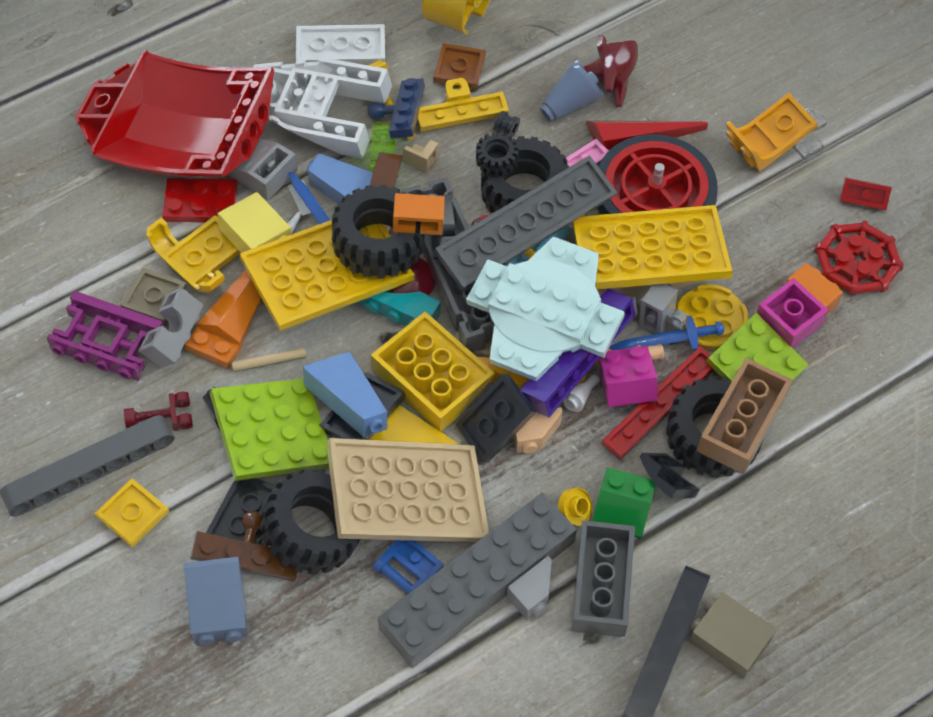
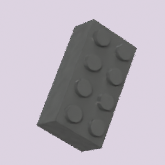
M582 520L571 631L625 637L629 617L635 526Z

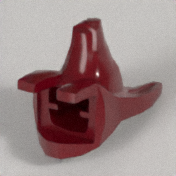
M600 35L597 43L600 58L583 67L587 73L593 72L598 81L605 84L607 92H612L614 86L616 107H622L626 97L628 79L638 60V45L634 40L606 44V38L604 35Z

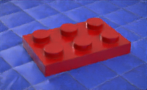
M167 178L162 218L166 222L205 223L215 215L218 217L220 211L236 203L237 180Z

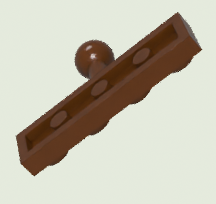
M249 511L243 516L242 524L246 529L244 541L197 531L195 534L190 558L192 560L206 561L238 557L243 571L293 582L297 576V571H294L295 567L291 565L286 567L281 564V558L278 556L274 558L269 552L271 547L254 544L256 531L260 529L262 521L261 514L257 511Z

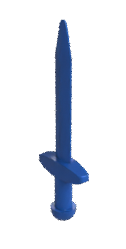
M289 172L294 189L318 223L322 224L330 221L304 182L294 173Z
M687 316L686 329L626 339L611 345L609 349H627L636 347V345H664L688 340L692 350L696 351L698 349V337L713 334L720 336L724 333V326L721 322H715L714 325L696 328L693 318Z

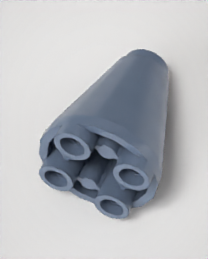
M578 60L569 65L542 102L543 105L540 107V111L544 117L550 122L553 119L557 120L603 97V92L596 85L599 81L595 74L591 71L587 73Z

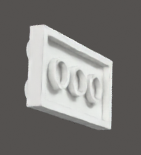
M385 24L297 26L296 60L316 62L320 58H328L362 65H371V63L378 60L385 62Z

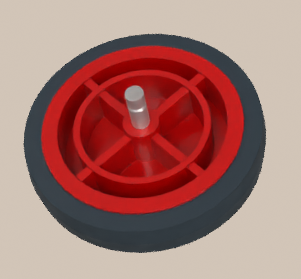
M649 134L626 139L610 149L598 166L617 191L615 197L597 207L600 215L716 205L718 184L712 165L698 149L674 137Z

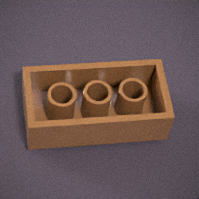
M745 358L701 435L697 452L745 474L787 397L793 380Z

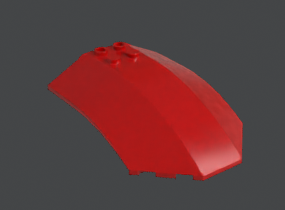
M145 50L140 54L137 61L130 65L128 62L113 70V76L103 82L101 79L94 82L74 117L90 145L92 153L98 158L133 169L158 174L225 177L245 160L250 159L269 118L274 69L273 67H212L196 65L161 57Z

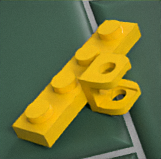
M464 78L448 80L446 82L445 103L420 107L417 118L420 132L496 118L501 111L509 113L504 93L502 91L470 98L469 86ZM459 85L461 88L453 89V86Z

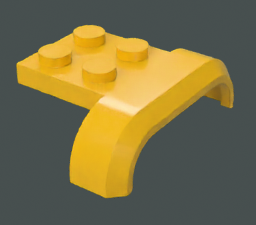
M216 215L180 242L172 235L167 222L162 218L147 227V239L154 251L198 292L210 293L221 285L225 279L219 270L241 253L218 228V217Z

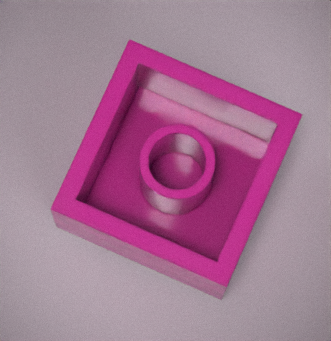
M794 278L761 302L757 309V314L792 348L824 324L828 309Z
M648 346L607 351L604 358L600 356L599 373L608 407L658 400L657 375Z

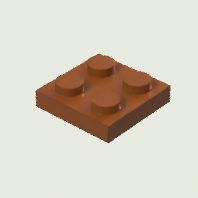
M443 43L433 76V83L446 85L448 80L464 78L468 83L469 89L477 90L486 57V50Z

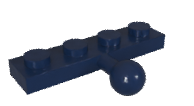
M409 78L401 81L395 105L383 106L379 102L369 105L367 113L373 120H380L384 115L393 114L389 127L391 139L412 137L414 135L425 88L424 79Z

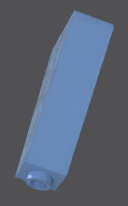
M320 153L317 154L314 161H310L307 167L310 184L337 204L342 202V198L347 194L352 195L353 190L358 188L362 190L365 189V186L370 185L373 175L370 171Z
M350 352L303 366L305 387L363 437L387 429V410Z

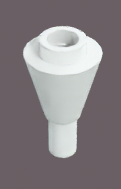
M592 374L584 383L576 386L563 401L565 407L570 411H582L592 388L600 381L599 377Z

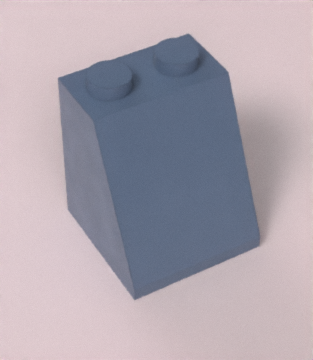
M231 557L184 563L190 630L194 644L211 645L215 641L221 640L237 642L242 638L248 637L244 577L239 558Z

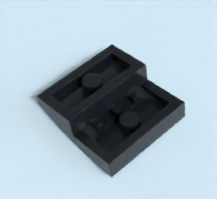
M642 453L640 455L641 462L650 478L671 499L695 498L700 489L681 476L685 469L684 465L667 453Z

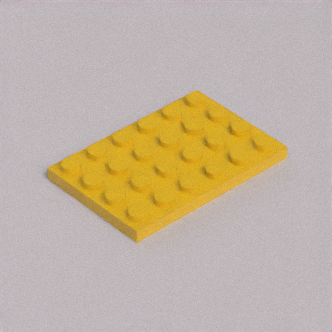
M716 205L583 216L573 222L576 245L599 253L596 290L732 278V267Z
M332 220L240 253V260L279 331L414 281V273L411 269L405 272L399 271V275L393 277L386 275L385 278L377 279V276H371V278L364 277L363 273L359 272L356 274L352 272L350 266L345 267L340 262V258L336 257L334 246H332ZM373 224L359 230L363 235L374 239L391 237L383 224Z

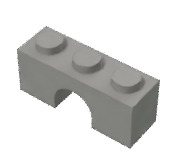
M182 287L168 293L158 313L168 321L169 331L163 326L148 331L139 352L160 368L175 364L181 357L182 353L180 351L183 345L191 337L190 331L193 325L200 318L199 313L203 304Z

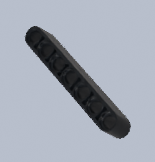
M687 565L685 566L622 717H653L711 575Z

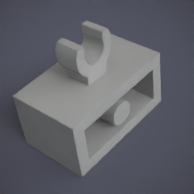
M670 284L652 285L641 300L639 328L651 334L664 333L671 324L674 328L681 330L686 323L684 319L687 314L676 310L678 290L674 289Z

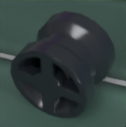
M501 111L494 123L493 130L496 133L504 132L505 136L509 134L512 138L518 130L520 118L517 116L511 117L508 112Z

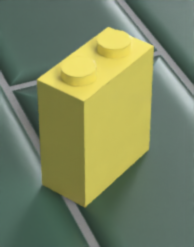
M258 192L218 213V228L241 253L291 235V227Z

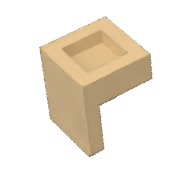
M432 140L428 142L425 148L414 144L412 148L409 146L403 148V162L425 173H428L439 157V143Z

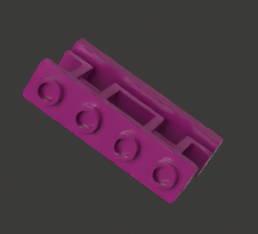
M74 290L70 297L71 305L66 307L68 315L73 317V320L65 332L54 328L52 331L53 335H48L47 341L51 350L60 356L65 354L73 357L80 363L85 364L87 362L95 365L102 371L107 372L109 370L115 372L124 379L139 381L141 377L140 371H143L145 368L143 359L137 358L140 353L139 349L148 331L163 326V322ZM86 315L94 318L90 327L83 324ZM101 328L118 333L110 347L93 342ZM129 330L138 333L134 342L126 340L130 334ZM77 333L84 335L81 345L72 342ZM121 348L129 351L125 357L126 361L116 357Z

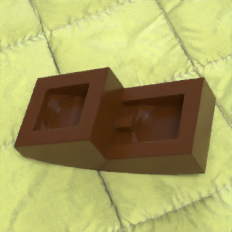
M379 152L370 185H373V187L387 185V188L391 189L395 187L401 167L402 155Z

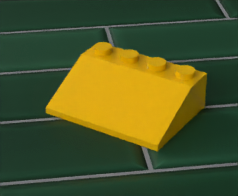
M423 312L371 354V370L383 381L403 390L406 395L404 400L440 432L446 429L464 412L495 375V372L427 312Z

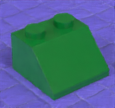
M607 467L592 521L635 526L634 537L642 539L656 484L652 479Z

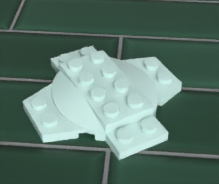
M552 237L528 261L515 265L509 263L508 266H504L487 259L466 302L470 306L488 312L491 321L494 323L490 353L491 364L537 382L558 361V357L563 352L570 350L575 352L583 349L603 358L605 357L624 318V311L601 303V298L595 288L599 253Z

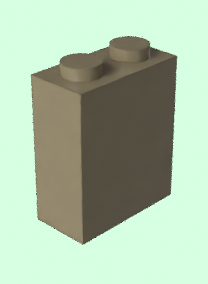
M722 592L717 599L712 597L704 609L707 613L703 619L698 617L689 630L692 632L689 642L744 679L772 640L777 629Z

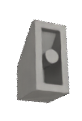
M549 556L507 587V598L526 620L530 619L533 615L535 617L540 616L548 607L552 561Z

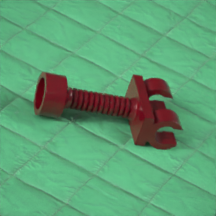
M184 391L176 394L169 393L170 407L168 409L163 408L155 411L150 410V412L142 411L140 413L135 411L134 408L124 409L126 429L138 424L140 421H145L157 415L171 418L174 431L192 428L191 414L183 413L178 416L176 415V407L185 408L190 406L189 393Z

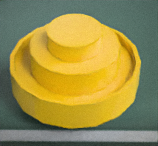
M579 487L568 488L562 492L558 502V510L573 526L582 525V520L588 521L592 514V500L584 489Z

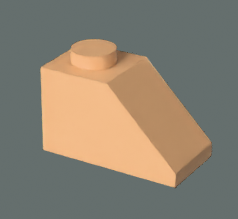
M557 408L550 418L537 412L513 437L516 453L524 452L531 454L541 450L561 424L562 408Z

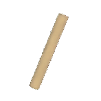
M305 348L234 361L232 362L233 371H240L305 358L306 351Z

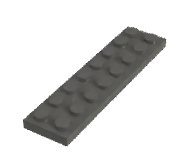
M589 155L436 247L434 253L463 291L476 282L487 259L505 265L616 196L617 191Z

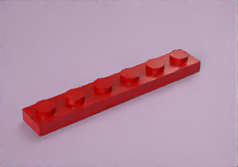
M700 346L657 387L658 400L640 403L602 440L601 445L621 461L670 413L673 400L677 394L681 393L682 388L686 385L692 387V383L695 380L702 379L703 381L714 370L706 362L711 354Z

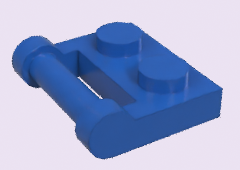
M396 540L373 565V569L376 572L387 576L407 593L406 595L444 567L441 561L419 543L412 540ZM392 560L396 561L418 581L413 585L392 568L389 563Z

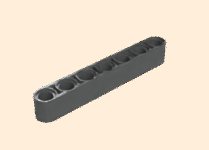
M157 415L5 485L0 490V495L11 516H20L169 446L175 437L165 418Z

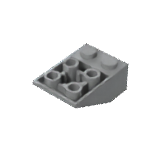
M259 139L250 159L245 160L227 175L253 192H258L264 199L269 200L290 179L289 172L295 174L298 171L296 154L277 142Z

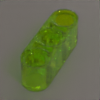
M373 122L369 171L372 173L379 152L395 154L396 138L391 139L389 134L391 123Z

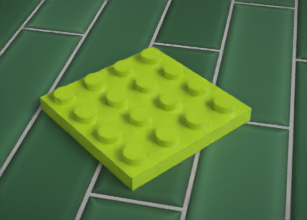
M304 378L211 388L210 397L234 481L290 474L294 471L301 472L302 469L308 468L311 471L329 468L326 444L328 440L324 429L319 426L322 421L313 393L304 385Z

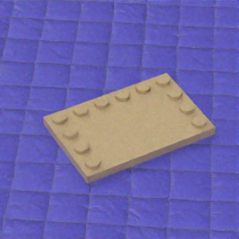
M329 438L327 441L338 538L478 542L489 533L474 445Z

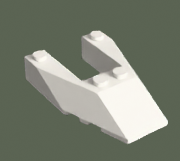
M320 58L316 62L296 60L295 64L285 65L282 62L254 64L253 67H273L274 69L269 120L294 134L338 154L363 159L370 142L365 124L326 117L335 95L385 104L392 88L388 69L328 58Z

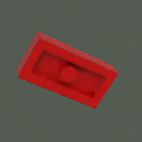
M845 177L839 200L887 210L892 187Z

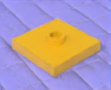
M131 478L94 514L98 520L133 548L170 511L168 507Z

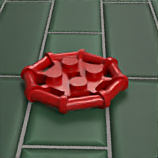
M864 220L862 223L831 225L829 232L814 248L821 266L822 275L850 292V295L853 296L857 293L887 291L889 284L897 273L903 270L904 266L895 245L896 239L892 235L888 236L868 224V221ZM860 232L859 235H858V234H853V235H851V236L848 237V238H846V237L843 235V234H847V233ZM865 233L880 241L881 243L876 244L873 241L867 239L865 237ZM836 239L839 243L836 249L829 248L833 240ZM887 249L890 261L884 260L883 250ZM855 256H860V257H862V259H863L864 261H862V260H859L858 262L855 261V260H854V259H855ZM828 257L833 258V262L835 260L836 266L834 268L830 266ZM881 269L888 270L883 278L877 275ZM867 278V281H871L869 283L858 284V282H860L861 279Z

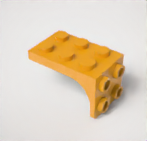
M789 92L750 123L742 127L736 128L730 121L725 123L728 129L726 135L731 140L729 141L730 145L736 152L741 151L743 153V159L750 168L755 166L759 172L818 127L817 122Z

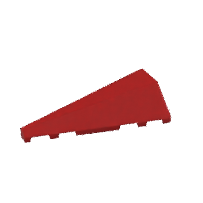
M586 120V125L593 140L597 139L607 150L635 136L655 134L677 138L707 130L708 127L706 121Z

